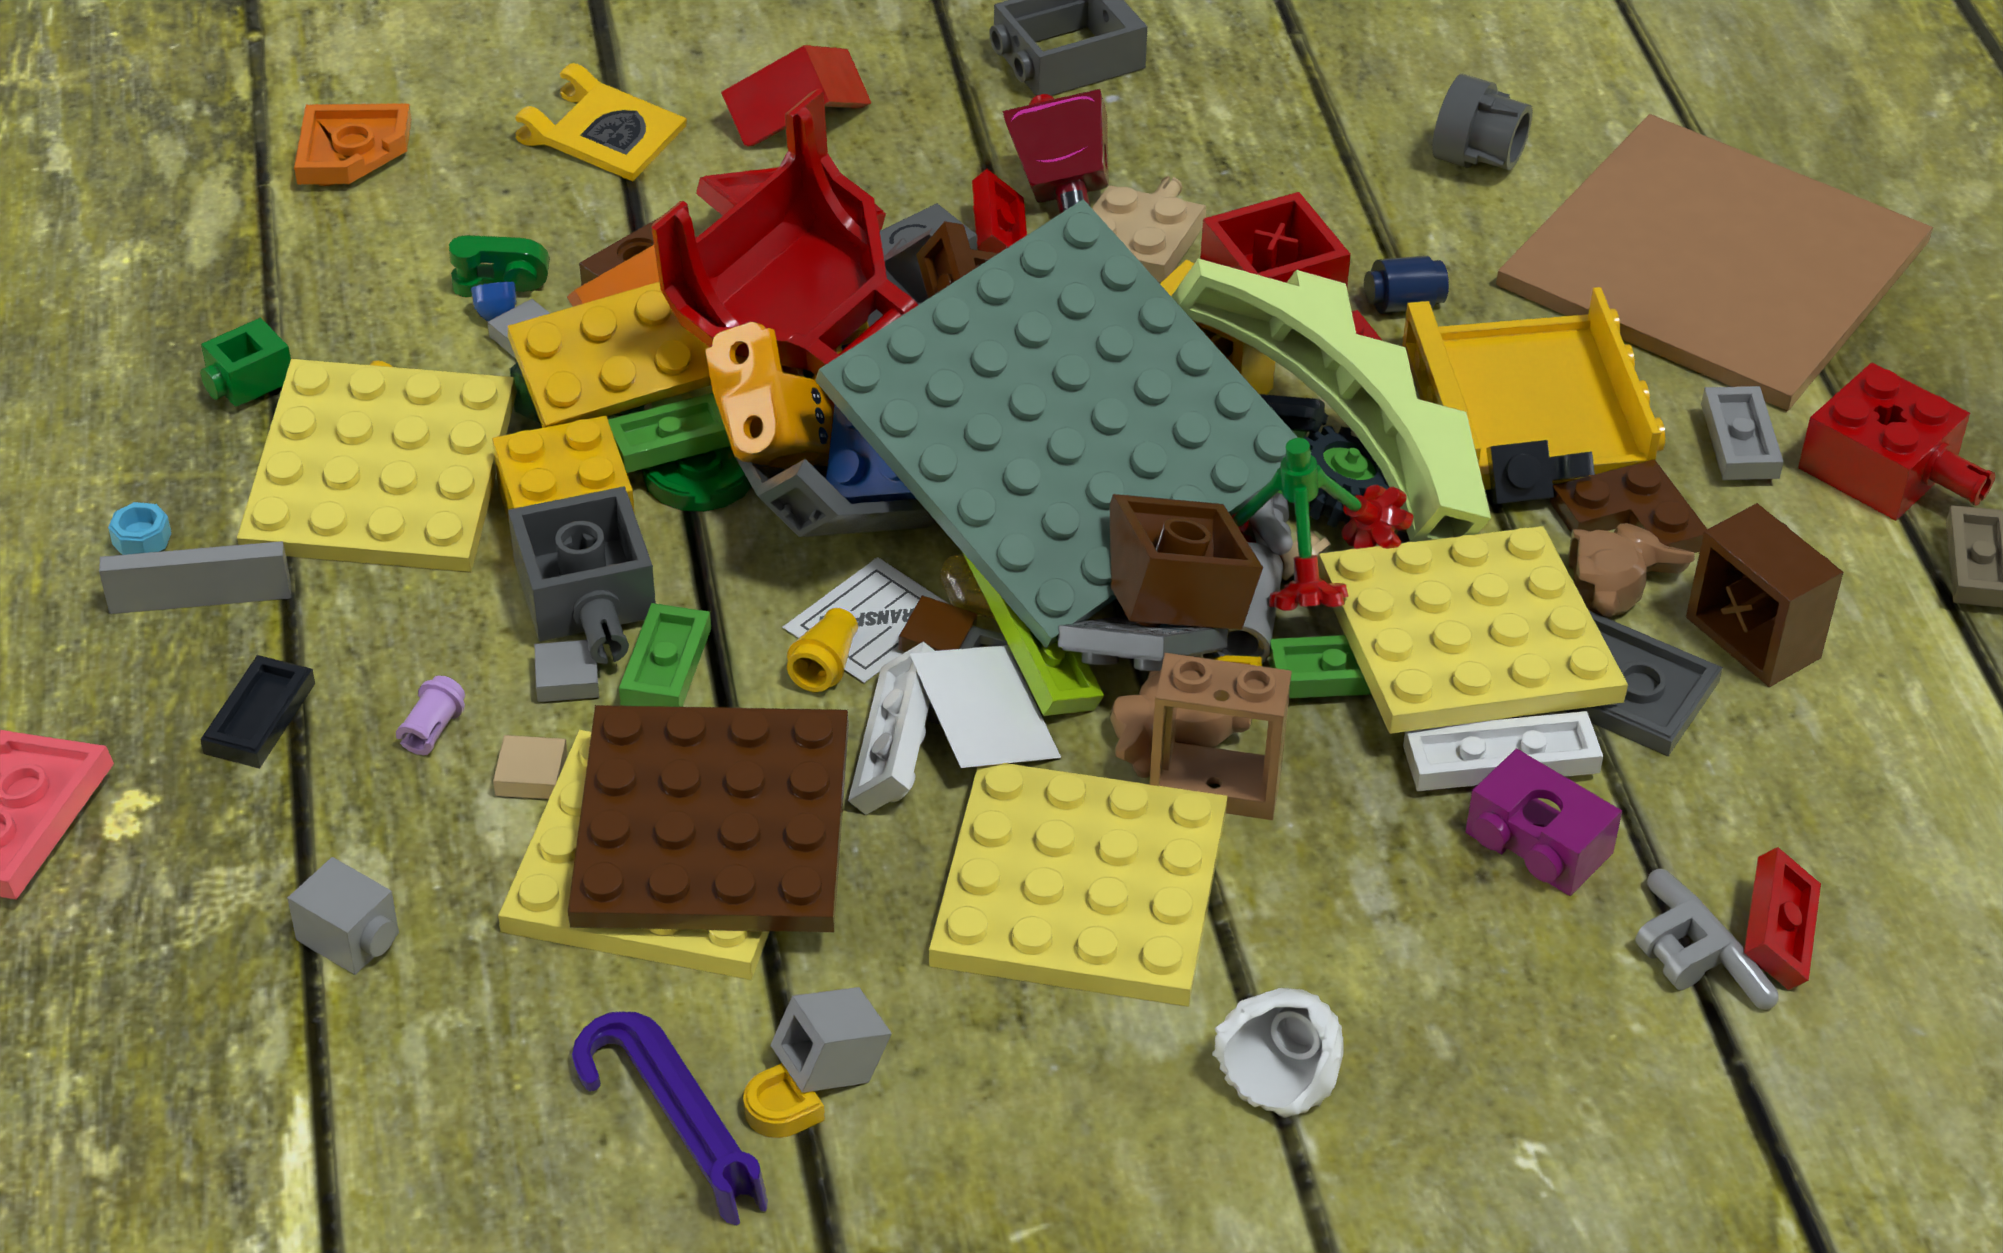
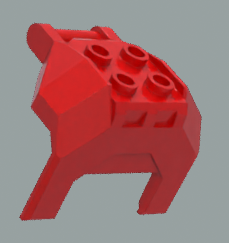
M820 88L809 93L785 113L788 151L777 171L702 234L695 237L692 218L689 215L688 204L685 201H679L656 220L651 227L660 289L681 326L705 345L711 347L715 335L719 332L749 322L760 323L766 329H774L781 365L803 370L808 369L816 376L820 368L918 306L912 297L887 279L874 198L841 174L828 154L824 91ZM877 310L883 314L839 354L834 351L836 347L868 320L871 313ZM741 343L736 348L735 355L748 358V345Z

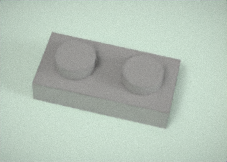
M1705 387L1701 406L1722 479H1780L1783 458L1761 387Z

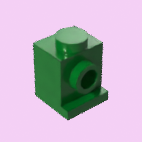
M261 317L201 343L205 368L200 370L201 379L207 392L213 399L217 400L225 396L237 407L250 400L257 399L272 390L283 387L291 361L289 346Z

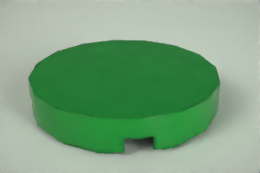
M731 446L642 469L643 479L648 492L662 504L681 511L705 512L727 507L743 498L752 487L736 460Z

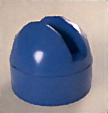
M497 282L471 287L474 308L486 321H490L515 308L517 304L514 282Z

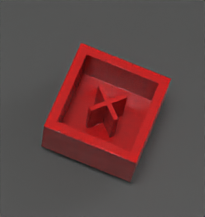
M1300 192L1203 218L1200 259L1285 283L1288 282L1296 270L1345 283L1346 287L1348 285L1351 253Z

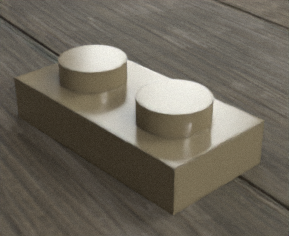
M1951 505L1946 520L1953 603L2003 608V510Z

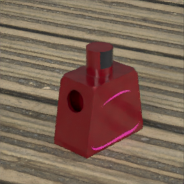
M1100 89L1002 111L1010 137L1036 202L1044 203L1057 200L1059 214H1061L1082 199L1090 206L1088 192L1108 187L1107 112Z

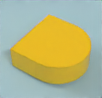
M782 1063L757 1074L745 1087L743 1099L746 1121L754 1131L763 1136L784 1138L825 1121L824 1105L814 1091L802 1093Z

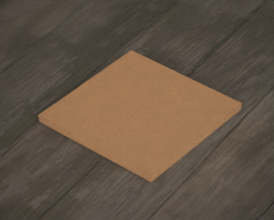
M1649 114L1498 270L1496 285L1566 316L1589 314L1593 288L1601 287L1609 308L1616 309L1618 313L1620 335L1624 341L1730 387L1760 386L1765 402L1789 411L1929 243L1933 227Z

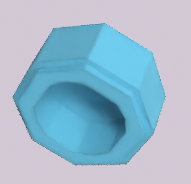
M134 502L114 512L108 527L112 545L122 555L159 552L166 548L171 536L168 516L157 504Z

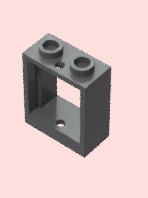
M1007 0L994 4V26H991L989 31L991 45L995 53L1002 55L1010 64L1017 79L1020 82H1025L1036 96L1040 94L1055 95L1146 68L1148 26L1124 0ZM1086 27L1095 35L1092 38L1042 51L1035 43L1036 41Z

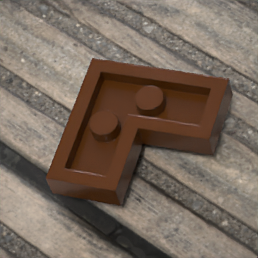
M1655 459L1553 485L1554 497L1550 498V504L1571 533L1573 529L1610 531L1616 529L1619 524L1628 523L1650 531L1658 538L1660 543L1666 546L1695 553L1700 552L1703 534L1707 528Z

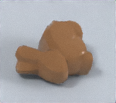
M1628 523L1619 524L1614 533L1604 530L1587 531L1573 529L1568 554V566L1574 571L1573 582L1589 611L1603 617L1622 615L1641 600L1646 585V572L1655 571L1677 574L1687 569L1690 563L1695 560V552L1666 546L1660 543L1658 538L1650 531Z
M1150 671L1148 680L1141 686L1139 695L1119 696L1111 708L1110 720L1119 739L1115 749L1116 757L1131 763L1135 773L1142 778L1150 777L1155 696L1161 671ZM1177 708L1175 742L1215 748L1233 733L1249 730L1252 719Z

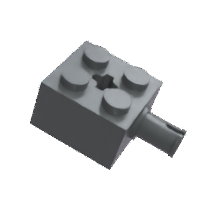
M625 486L509 509L508 516L514 563L539 642L585 632L589 644V652L593 660L602 664L608 663L603 646L605 644L609 645L614 662L623 658L628 652L629 644L621 625L645 620L651 603L656 604L653 565Z

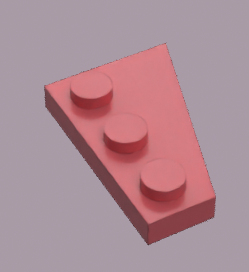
M0 730V897L18 899L114 765L106 746Z

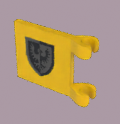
M577 63L567 65L560 72L562 79L570 81L560 89V95L566 101L578 103L556 125L539 109L532 106L524 107L515 116L517 122L525 124L516 131V139L521 144L526 146L545 144L632 182L687 126V118L603 84L587 69Z

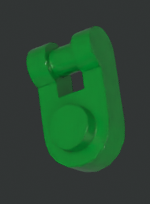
M464 235L454 238L449 244L450 262L455 267L451 273L452 288L459 296L472 297L471 287L483 284L514 282L517 292H526L542 287L547 281L550 257L548 251L534 240L518 237Z

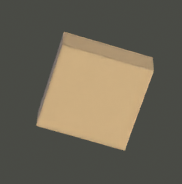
M504 735L493 779L495 796L549 799L567 759L566 739Z

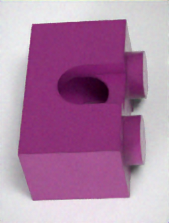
M1516 748L1472 790L1465 833L1478 840L1484 847L1495 850L1501 855L1507 849L1524 859L1527 869L1535 878L1549 883L1571 897L1614 853L1622 810ZM1538 798H1543L1554 802L1560 808V811L1544 803Z

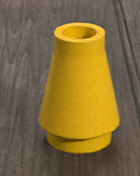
M842 608L828 610L823 619L789 647L787 652V671L793 682L802 689L810 692H822L841 681L853 637L858 631V622L849 611Z

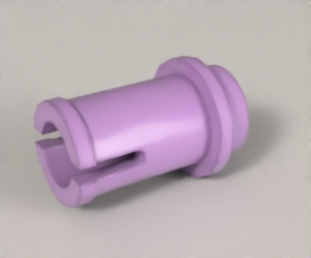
M435 676L432 680L425 681L418 689V702L404 723L396 730V738L403 739L400 744L414 754L428 755L433 750L435 742L450 719L458 718L464 711L465 703L463 700L465 692L455 680L446 676Z

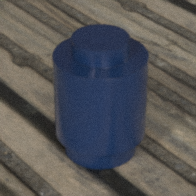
M1427 255L1376 260L1372 265L1371 271L1366 272L1364 277L1366 300L1369 304H1374L1377 312L1380 314L1406 312L1407 303L1429 301L1433 309L1435 304L1446 301L1449 291V279L1445 264L1441 260H1432Z

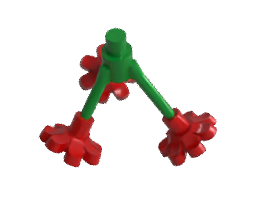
M1293 438L1286 443V456L1282 459L1280 468L1277 469L1272 480L1240 511L1231 517L1248 543H1256L1254 538L1244 534L1248 527V520L1274 495L1282 491V495L1286 500L1295 503L1299 556L1293 558L1295 580L1285 585L1283 590L1270 593L1269 607H1275L1283 611H1292L1298 605L1316 606L1320 605V602L1329 607L1342 606L1345 604L1344 598L1349 596L1346 584L1327 583L1324 579L1319 578L1318 556L1312 555L1308 502L1316 498L1319 492L1318 488H1322L1344 505L1343 511L1351 520L1343 527L1342 537L1349 546H1354V549L1376 547L1377 544L1385 549L1399 547L1401 540L1394 531L1408 529L1412 525L1414 516L1412 513L1400 509L1406 502L1407 496L1404 491L1398 488L1390 487L1386 490L1382 486L1372 485L1366 489L1364 497L1362 495H1352L1328 477L1322 468L1317 465V460L1310 454V444L1306 439Z

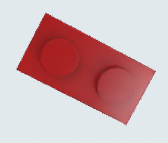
M985 169L972 180L977 249L1000 253L1027 236L1024 197L990 170Z
M1776 847L1758 856L1744 954L1752 959L1760 969L1765 970L1786 989L1790 990L1809 981L1821 883L1779 847Z

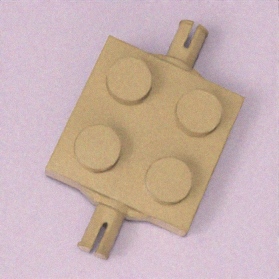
M1170 176L1164 177L1156 191L1151 194L1135 191L1129 187L1108 185L1092 209L1158 282H1162L1174 271L1202 230L1203 218H1206V205L1177 198L1182 191V184L1175 177L1171 181Z

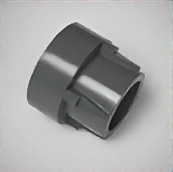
M1463 73L1459 74L1451 84L1437 118L1432 143L1434 158L1465 168H1470L1473 164L1482 162L1512 170L1524 150L1529 135L1533 115L1532 106L1510 99V95L1498 91L1497 85L1493 82Z

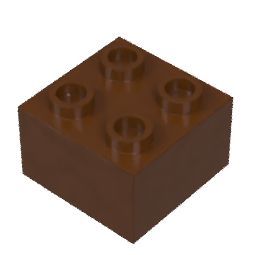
M1756 503L1704 531L1686 618L1770 688L1822 658L1844 572L1789 529L1786 524L1779 521Z

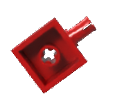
M1872 362L1810 417L1798 469L1895 521L1935 483L1969 500L1971 504L1978 506L1980 501H1983L1988 495L1995 480L1994 472L1985 470L1959 456L1970 412Z

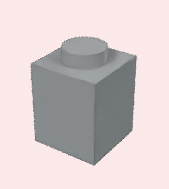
M331 857L287 897L296 940L354 975L374 957L385 953L399 934L392 891L334 857Z
M856 987L793 995L770 1046L798 1088L804 1093L869 1083L892 1033L862 990Z

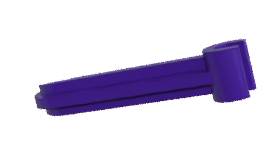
M609 1012L595 1018L584 1027L574 1042L572 1053L578 1078L584 1088L588 1091H595L601 1085L599 1074L593 1061V1055L597 1049L606 1044L620 1045L628 1054L713 1188L720 1216L727 1223L736 1226L740 1224L735 1198L739 1195L751 1196L760 1211H766L768 1199L758 1160L753 1155L740 1150L663 1029L651 1017L637 1012Z

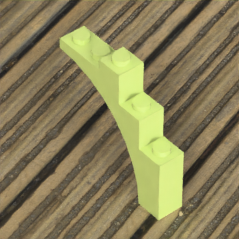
M1197 259L1171 297L1192 320L1214 327L1256 348L1292 372L1328 403L1360 439L1381 469L1389 487H1395L1405 492L1407 499L1400 509H1404L1414 516L1412 525L1406 529L1410 542L1474 535L1481 531L1491 519L1467 412L1417 399L1406 347L1356 334L1345 283L1296 270L1288 282L1285 283Z

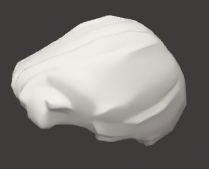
M1278 988L1241 1000L1237 1004V1008L1233 1009L1226 1016L1224 1022L1215 1027L1217 1035L1215 1036V1050L1212 1056L1216 1057L1220 1062L1219 1069L1226 1074L1224 1078L1226 1082L1234 1086L1238 1091V1096L1243 1101H1248L1253 1107L1261 1106L1266 1111H1274L1279 1116L1287 1118L1299 1115L1300 1113H1306L1311 1107L1316 1105L1320 1106L1323 1100L1331 1095L1336 1085L1344 1054L1342 1026L1329 1005L1321 1002L1317 995H1313L1303 989Z

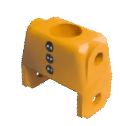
M749 322L716 334L712 346L706 348L705 351L712 391L734 456L743 462H752L758 465L788 469L804 459L812 466H828L835 404L815 382L816 375L812 378H806L803 375V369L781 365L775 331L771 328L766 329L760 323ZM741 343L748 345V358L735 355L736 348ZM841 345L834 349L838 354L842 351Z

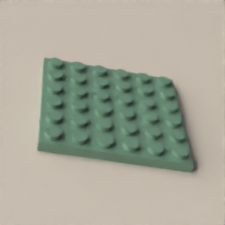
M1084 199L820 368L815 382L1046 649L1058 641L1059 625L1086 621L1117 599L1111 588L1110 501L1113 494L1224 504L1229 514L1233 516L1272 480L1277 469L1280 468L1282 459L1286 456V443L1293 438H1298Z

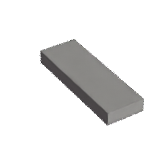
M283 541L100 557L99 573L109 614L291 599V580Z

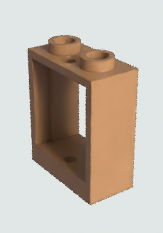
M1165 653L1155 696L1150 785L1226 795V814L1273 820L1282 771L1292 671ZM1177 708L1268 721L1265 755L1175 742ZM1215 783L1218 784L1220 787L1213 789L1210 788L1208 785Z

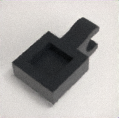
M1548 440L1486 448L1493 505L1553 498L1552 481L1595 475L1592 452L1549 457Z

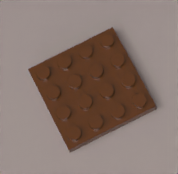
M595 705L568 906L570 927L834 932L849 730L848 710Z

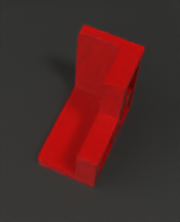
M811 45L801 46L721 91L745 146H755L785 129V113L818 88L824 91V105L826 107L864 108L871 104V100L848 49Z

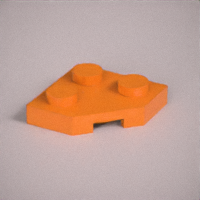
M306 104L294 166L297 184H317L320 186L350 184L407 152L412 121L410 104Z

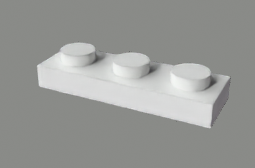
M924 641L881 667L848 799L851 804L865 815L888 802L899 801L909 792L914 784V769L920 744L926 734L924 726L930 699L909 653L934 651Z
M1587 711L1490 720L1405 732L1403 743L1417 791L1476 786L1516 748L1565 777L1600 773L1603 761V754Z

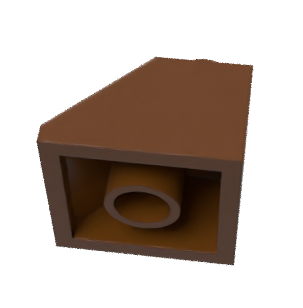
M1113 494L1110 501L1111 588L1129 621L1147 627L1172 624L1242 630L1263 566L1224 504Z

